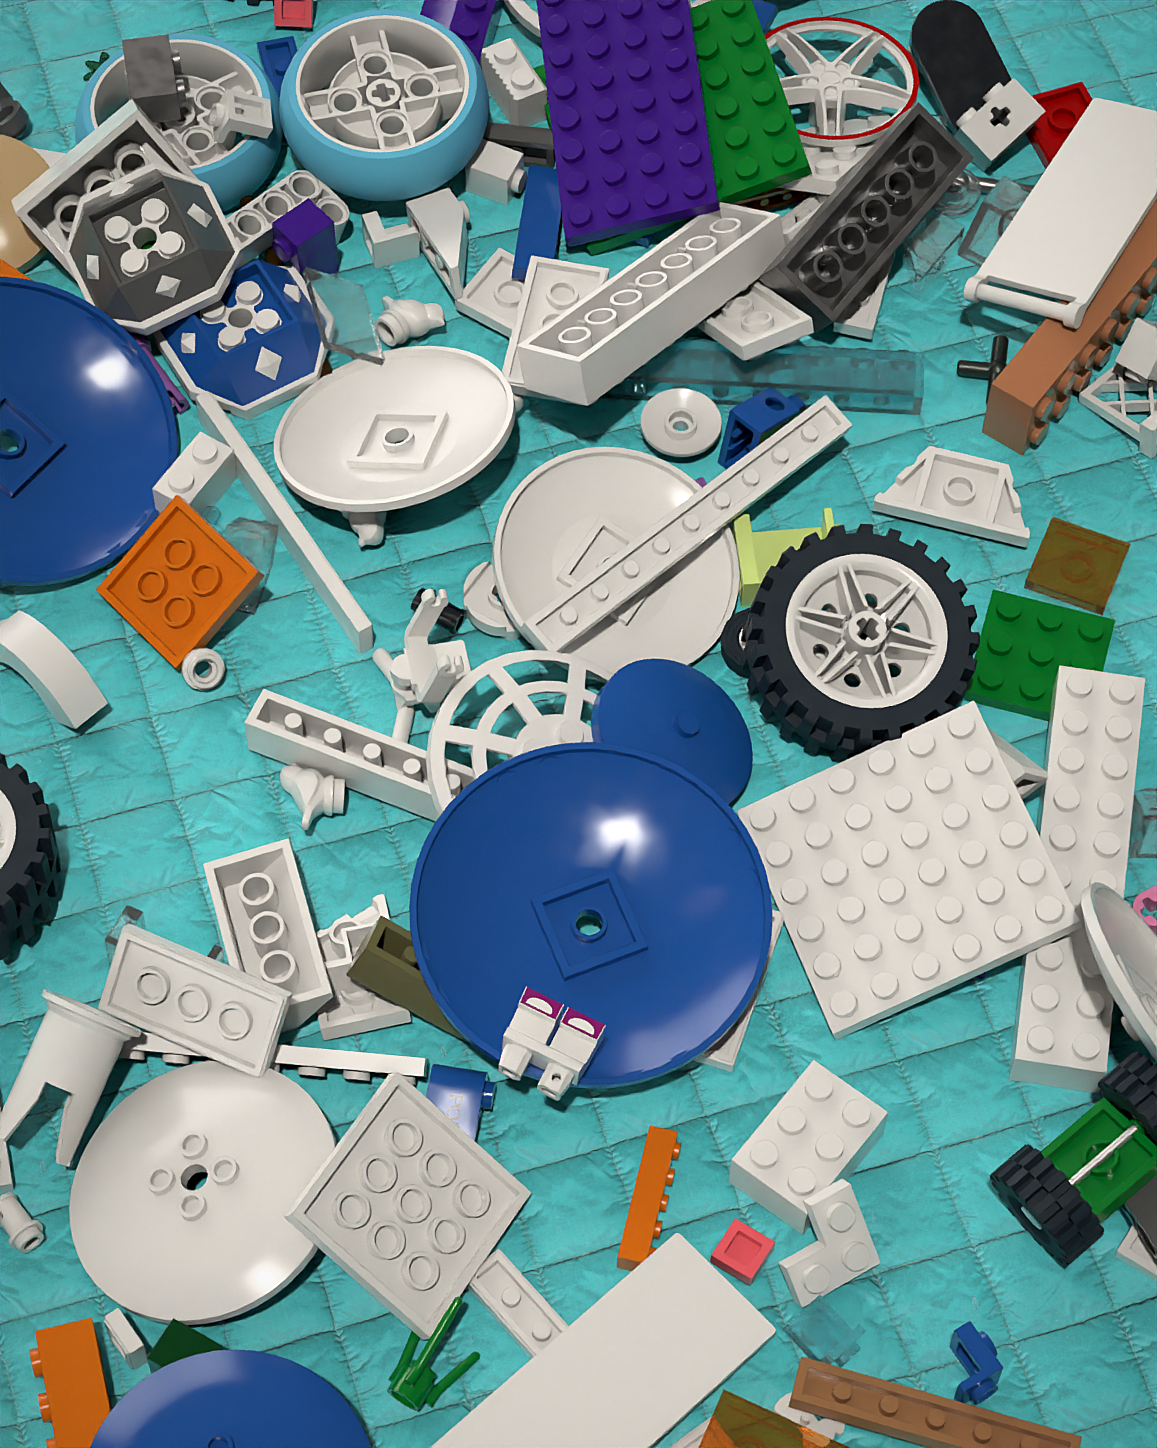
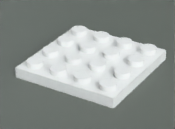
M396 1071L387 1076L284 1218L417 1336L425 1340L431 1337L454 1298L460 1297L531 1192Z

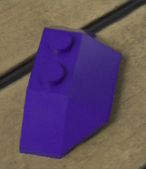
M424 0L420 15L442 24L455 33L468 46L481 66L482 49L493 45L505 2L504 0Z

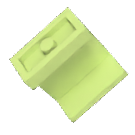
M823 508L821 527L752 532L749 514L739 515L732 520L731 532L737 548V559L740 569L739 598L741 607H751L764 576L771 566L775 567L785 550L790 546L798 550L804 537L814 532H817L820 540L825 539L831 527L841 525L840 523L834 524L832 508Z

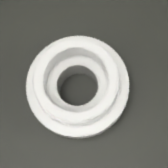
M194 649L183 660V678L194 689L202 691L212 689L221 682L224 676V662L220 655L212 649ZM202 661L208 662V672L205 675H197L195 671L197 664Z

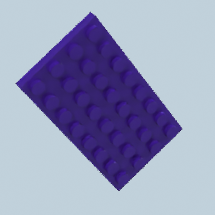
M536 0L564 236L568 246L571 247L721 210L691 1Z

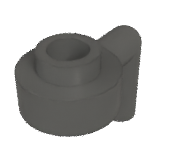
M0 82V134L16 138L25 131L29 115L18 101L13 100V97Z

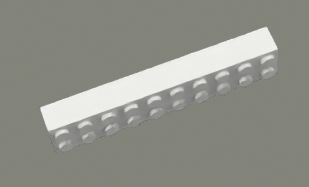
M1059 665L1052 691L1044 770L1047 772L1048 779H1046V782L1041 787L1037 832L1083 928L1022 955L1008 1080L1099 1094L1098 1082L1106 1075L1114 1000L1108 992L1107 984L1087 937L1081 905V893L1091 884L1100 882L1113 889L1124 899L1145 678Z

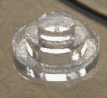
M964 169L930 210L943 218L951 219L965 217L974 212L979 204L981 185L978 178L971 171Z

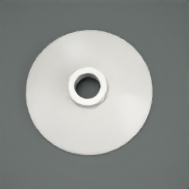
M675 388L658 393L646 403L641 413L640 425L646 441L659 452L675 457H689L706 451L717 441L721 432L722 419L718 407L706 395L691 389Z

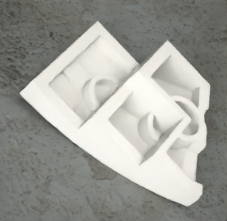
M384 894L373 897L372 906L351 918L346 914L334 921L329 928L316 932L333 997L317 1010L323 1041L411 1022L409 1010L346 975L362 940L379 917L383 916L390 920Z

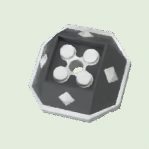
M154 162L80 197L64 251V256L85 300L105 312L126 331L149 335L221 300L235 268H238L244 256L209 184ZM152 240L156 241L151 248L141 249L144 243Z

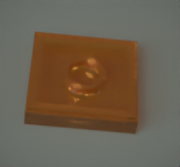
M1052 517L1026 578L1024 588L1103 615L1131 544Z

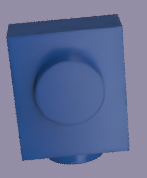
M971 1321L954 1330L949 1346L970 1376L958 1385L954 1400L962 1403L972 1400L975 1404H979L998 1390L996 1384H998L1003 1366L996 1358L997 1350L990 1337L983 1331L978 1332Z

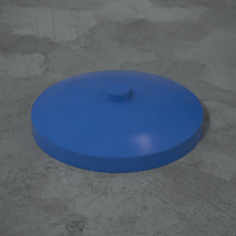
M656 658L638 660L619 669L604 684L596 696L591 713L593 742L636 748L669 760L700 778L716 791L728 805L744 789L749 779L753 762L752 743L748 728L731 698L719 685L703 673L672 660Z

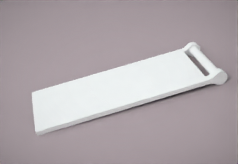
M1094 98L975 276L967 280L964 287V299L974 303H978L980 300L1061 320L1067 327L1079 328L1087 307L1157 199V111ZM990 281L1069 301L1070 303L1065 305L990 286L987 283Z
M675 1233L429 1448H651L774 1336L776 1329L681 1234Z

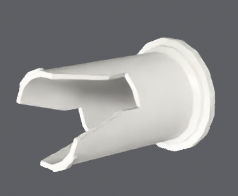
M44 989L41 996L47 999L46 1005L48 1009L0 1114V1139L3 1141L9 1139L39 1100L46 1083L70 1092L64 1106L55 1153L56 1163L70 1167L73 1164V1156L124 1042L130 1040L132 1036L139 1038L142 1031L92 1006L57 992Z

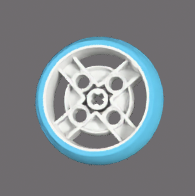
M390 9L369 10L350 14L318 30L294 55L282 82L279 101V115L285 138L292 153L301 165L329 188L354 198L369 201H397L413 198L428 193L452 179L467 165L479 147L484 136L489 114V94L481 66L468 46L451 30L430 18L412 12ZM332 80L329 89L321 90ZM450 119L445 126L435 133L439 121Z
M169 34L171 50L179 49L182 73L175 74V79H183L186 102L179 103L181 119L155 122L154 125L200 181L209 184L221 211L225 212L240 204V200L243 197L252 195L267 179L277 161L283 140V129L279 115V98L272 82L262 68L248 55L234 46L202 35ZM123 49L109 57L95 71L82 92L75 119L76 145L130 101ZM226 89L270 99L273 130L267 139L247 134L234 148L236 131L230 130L222 144L214 142L213 126L209 125V113L212 105L220 101Z

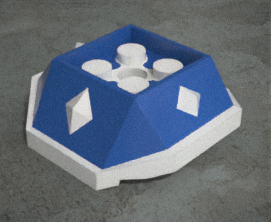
M257 259L234 270L221 300L155 331L153 336L155 344L191 400L196 401V396L208 391L212 393L223 410L231 411L232 415L248 420L300 395L320 379L322 366L333 335V325L331 319L294 266H276Z

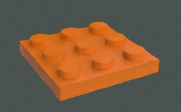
M176 495L99 585L96 591L176 669L182 671V663L187 654L194 649L206 646L265 575L184 498Z

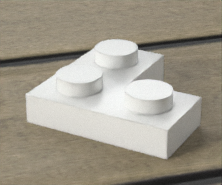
M840 1179L803 1200L818 1240L779 1262L792 1298L802 1308L881 1263L852 1186L844 1179Z

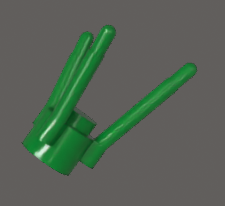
M461 1297L454 1298L418 1359L412 1361L411 1359L420 1337L411 1331L398 1365L388 1379L391 1382L387 1389L388 1393L401 1404L414 1411H418L423 1403L432 1408L440 1395L480 1359L478 1352L471 1353L435 1386L432 1381L436 1374L426 1366L462 1305L463 1300Z

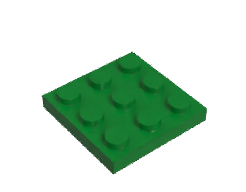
M993 589L980 635V646L976 650L974 657L978 663L975 673L967 684L968 688L963 700L975 701L977 704L1049 722L1052 691L1059 665L1103 672L1115 620Z

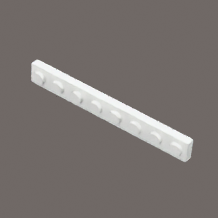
M142 1032L139 1038L132 1036L130 1040L124 1042L118 1058L144 1060L145 1051L163 1052L162 1062L189 1064L190 1055H205L154 1033ZM276 1045L269 1067L280 1072V1063L298 1065L297 1074L325 1077V1068L343 1069V1078L370 1081L371 1072L391 1074L397 1071L412 1085H415L416 1076L427 1077L428 1059ZM208 1057V1060H207V1061H216V1060H214V1059Z

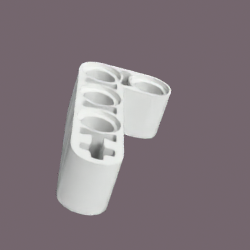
M297 170L226 218L244 255L238 268L272 246L274 241L272 222L308 198L334 221L337 245L349 218L348 206L325 183L317 179L309 171Z

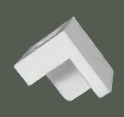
M377 211L362 214L363 240L375 269L420 257L419 233L416 227L409 228L408 224H401L384 229Z

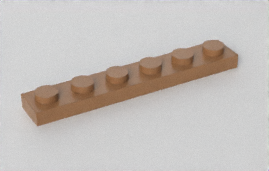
M802 1356L788 1406L929 1448H1080L1082 1438L1071 1433Z

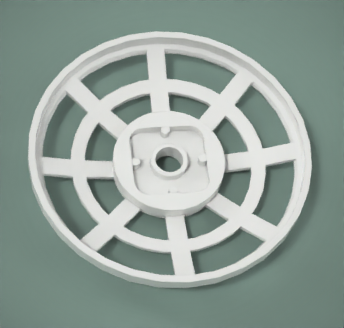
M543 650L508 653L486 661L469 672L445 698L436 713L429 733L426 755L427 777L434 806L439 816L453 800L446 776L444 754L446 742L472 747L471 760L474 779L488 771L487 750L508 755V760L522 753L546 746L593 742L591 727L580 720L583 701L593 706L597 696L585 689L586 673L596 677L603 683H606L613 674L583 658L557 651ZM524 661L553 662L569 666L567 683L561 681H536L519 686L503 667ZM488 676L501 690L503 695L498 697L485 711L476 730L450 725L453 713L464 695L479 680ZM542 693L566 695L563 715L549 714L542 716L528 696ZM511 704L527 724L514 739L490 733L498 716Z

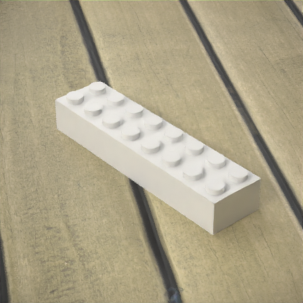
M720 202L721 210L699 215L517 345L525 389L544 394L547 397H556L575 402L577 405L589 406L595 403L599 397L615 385L622 383L627 376L639 367L647 364L651 358L663 349L674 344L675 340L691 328L698 326L703 319L715 310L720 309L739 292L746 290L751 283L760 277L785 248L781 215Z

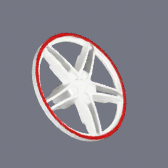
M812 17L786 23L764 35L769 50L777 45L786 55V61L799 74L780 78L788 105L809 102L808 121L811 126L819 127V134L797 129L802 143L825 147H844L879 139L901 114L916 104L919 89V75L916 64L910 53L899 41L879 28L864 22L841 17ZM812 32H840L861 38L848 47L833 62H828L800 35ZM871 41V43L864 49V51L855 59V61L851 65L847 64L859 54V51L864 46H866ZM882 48L900 65L906 79L907 90L861 76L873 63V58ZM848 103L881 110L882 107L898 110L890 119L873 129L842 136ZM836 123L835 136L828 135L827 124Z

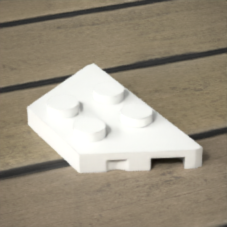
M928 446L917 457L916 462L912 466L906 467L898 474L895 483L885 493L879 492L875 496L872 511L1026 548L1030 537L1029 528H1025L1022 519V505L1019 495L1013 489L1014 479L1009 464L933 446Z

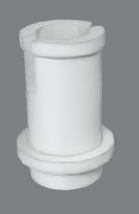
M13 1192L1 1195L0 1225L10 1237L8 1244L12 1249L19 1250L21 1253H28L34 1250L44 1239L42 1224L38 1220L31 1219Z

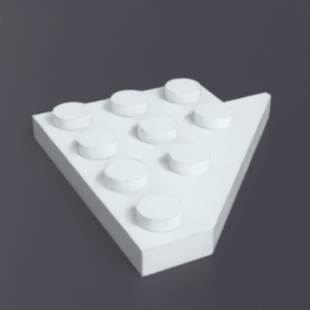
M877 113L844 121L842 136L873 129L886 122L891 116L885 113ZM836 123L827 124L829 136H835ZM811 127L801 131L819 134V127ZM879 139L864 144L844 147H825L802 143L812 174L776 188L831 195Z

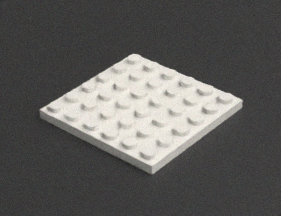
M971 701L903 733L899 739L885 741L737 810L740 820L747 828L759 851L772 895L780 913H783L784 923L836 1040L1083 928L975 701Z

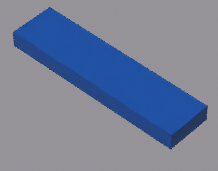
M529 165L511 278L525 280L531 256L555 258L561 217L557 169Z

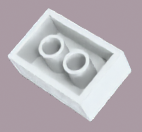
M813 1060L732 1158L728 1182L803 1235L812 1224L803 1200L840 1179L847 1181L883 1136L888 1112Z

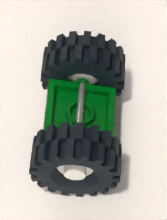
M1140 1052L1130 1054L1098 1082L1099 1092L1103 1098L1042 1151L1036 1148L1033 1149L1031 1145L1025 1144L990 1175L992 1185L999 1192V1197L1008 1205V1210L1021 1222V1226L1031 1233L1033 1239L1040 1246L1042 1245L1048 1254L1052 1257L1055 1256L1058 1262L1064 1263L1066 1266L1070 1265L1104 1235V1228L1100 1224L1157 1175V1063L1153 1064L1149 1057L1146 1055L1142 1056Z

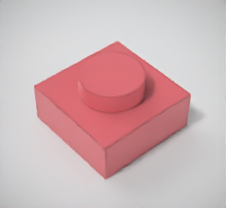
M274 0V26L312 28L313 0Z
M735 1218L711 1254L710 1262L751 1286L773 1252L775 1241Z

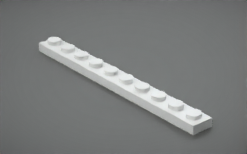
M825 395L526 620L521 630L539 650L560 652L840 439L853 426L852 423Z

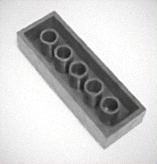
M919 102L894 121L760 275L759 279L770 290L810 316L813 322L814 333L820 331L837 319L974 157Z

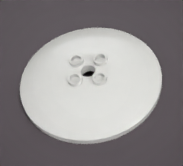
M412 346L378 352L333 370L331 374L323 376L314 382L294 400L280 420L275 433V461L285 483L296 494L316 505L348 512H378L408 507L445 494L483 470L498 455L512 432L516 415L515 400L511 386L504 374L491 362L471 352L442 346Z
M591 447L574 450L559 455L536 468L522 480L511 494L500 515L493 539L492 566L495 584L502 604L515 627L536 650H539L521 630L523 623L702 487L682 470L660 458L637 450L620 447ZM727 524L560 652L583 658L601 666L613 675L627 664L643 659H667L683 663L687 666L699 660L721 636L726 622L732 616L737 601L740 569L737 559V548L729 525ZM557 664L566 670L569 669V666ZM586 673V678L600 681L596 677Z
M1095 882L1081 893L1085 929L1090 946L1107 984L1108 992L1124 1014L1121 1017L1124 1028L1133 1040L1137 1041L1140 1039L1151 1056L1157 1061V935L1118 893L1103 883Z
M205 1061L177 1068L152 1079L127 1096L109 1113L89 1140L77 1166L71 1188L69 1215L73 1243L84 1269L93 1282L112 1301L137 1316L155 1322L170 1324L174 1318L185 1325L207 1324L240 1315L259 1306L286 1287L305 1268L318 1250V1247L287 1221L284 1216L337 1145L329 1122L319 1106L303 1088L271 1068H268L261 1078L246 1074L219 1061ZM198 1172L208 1173L207 1181L201 1188L187 1190V1183L191 1176Z

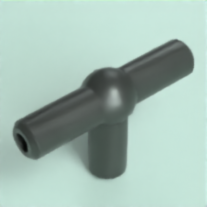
M997 335L993 338L990 362L959 360L957 364L958 376L988 378L986 404L988 403L991 384L1007 366L1009 339L1004 335Z

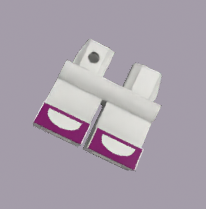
M526 987L510 1026L503 1035V1051L498 1072L513 1080L520 1081L529 1063L545 1070L537 1085V1090L559 1101L571 1083L576 1086L579 1083L603 1040L606 1025L570 1007L567 1008L562 1018L563 1004ZM558 1025H559V1028H558V1030H557V1032H556V1034H555V1036H554V1038H553V1040H552L550 1046H548L549 1042L551 1041V1039H552V1037H553V1035H554V1033H555V1031H556V1029H557V1027H558Z

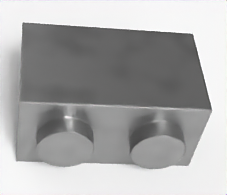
M169 34L122 40L130 100L133 99L153 123L181 119L179 103L186 102L183 79H175V74L182 73L179 49L171 50Z

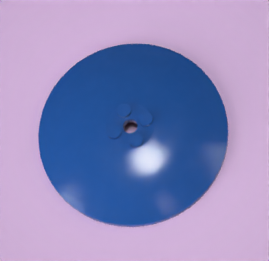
M0 277V436H9L17 444V450L11 452L0 448V584L35 586L67 582L89 575L120 558L133 547L158 516L159 511L155 509L152 488L177 459V430L174 412L166 388L150 358L137 341L105 312L88 301L57 287L28 279Z
M580 742L546 746L508 759L480 775L448 804L434 823L417 859L411 883L409 904L410 934L414 955L422 979L445 1018L479 1051L497 1063L500 1062L503 1051V1035L510 1026L526 987L563 1004L562 1018L567 1008L570 1007L606 1025L603 1040L577 1086L572 1083L570 1087L616 1088L642 1083L679 1069L706 1052L736 1023L749 1004L761 979L772 936L773 913L771 891L766 870L752 837L734 810L716 791L683 767L658 755L617 744ZM583 916H593L599 920L602 928L596 934L586 935L578 930L576 922ZM558 1025V1027H557V1029H556V1031H555V1033H554V1035H553L551 1041L549 1042L548 1046H550V1044H551V1042H552V1040H553V1038H554V1036H555V1034H556V1032H557V1030H558V1028H559V1025ZM529 1063L524 1075L540 1081L545 1070Z

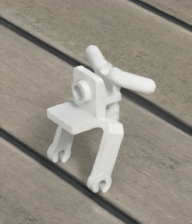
M427 589L422 593V601L405 630L404 654L393 659L387 650L378 648L372 655L373 661L390 682L394 695L397 716L392 738L407 744L415 713L414 704L423 703L430 713L437 712L440 708V702H442L447 693H450L471 672L463 640L439 644H428L427 641L428 635L443 608L449 603L445 589H440L437 597H435L433 589Z

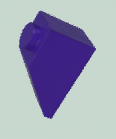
M309 198L272 222L274 240L272 247L276 255L283 262L289 261L299 272L334 275L339 271L334 221Z

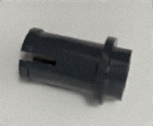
M421 588L414 597L411 604V610L416 612L422 601V593L427 589ZM449 602L443 608L436 624L449 630L450 633L456 634V631L458 632L466 618L467 611Z

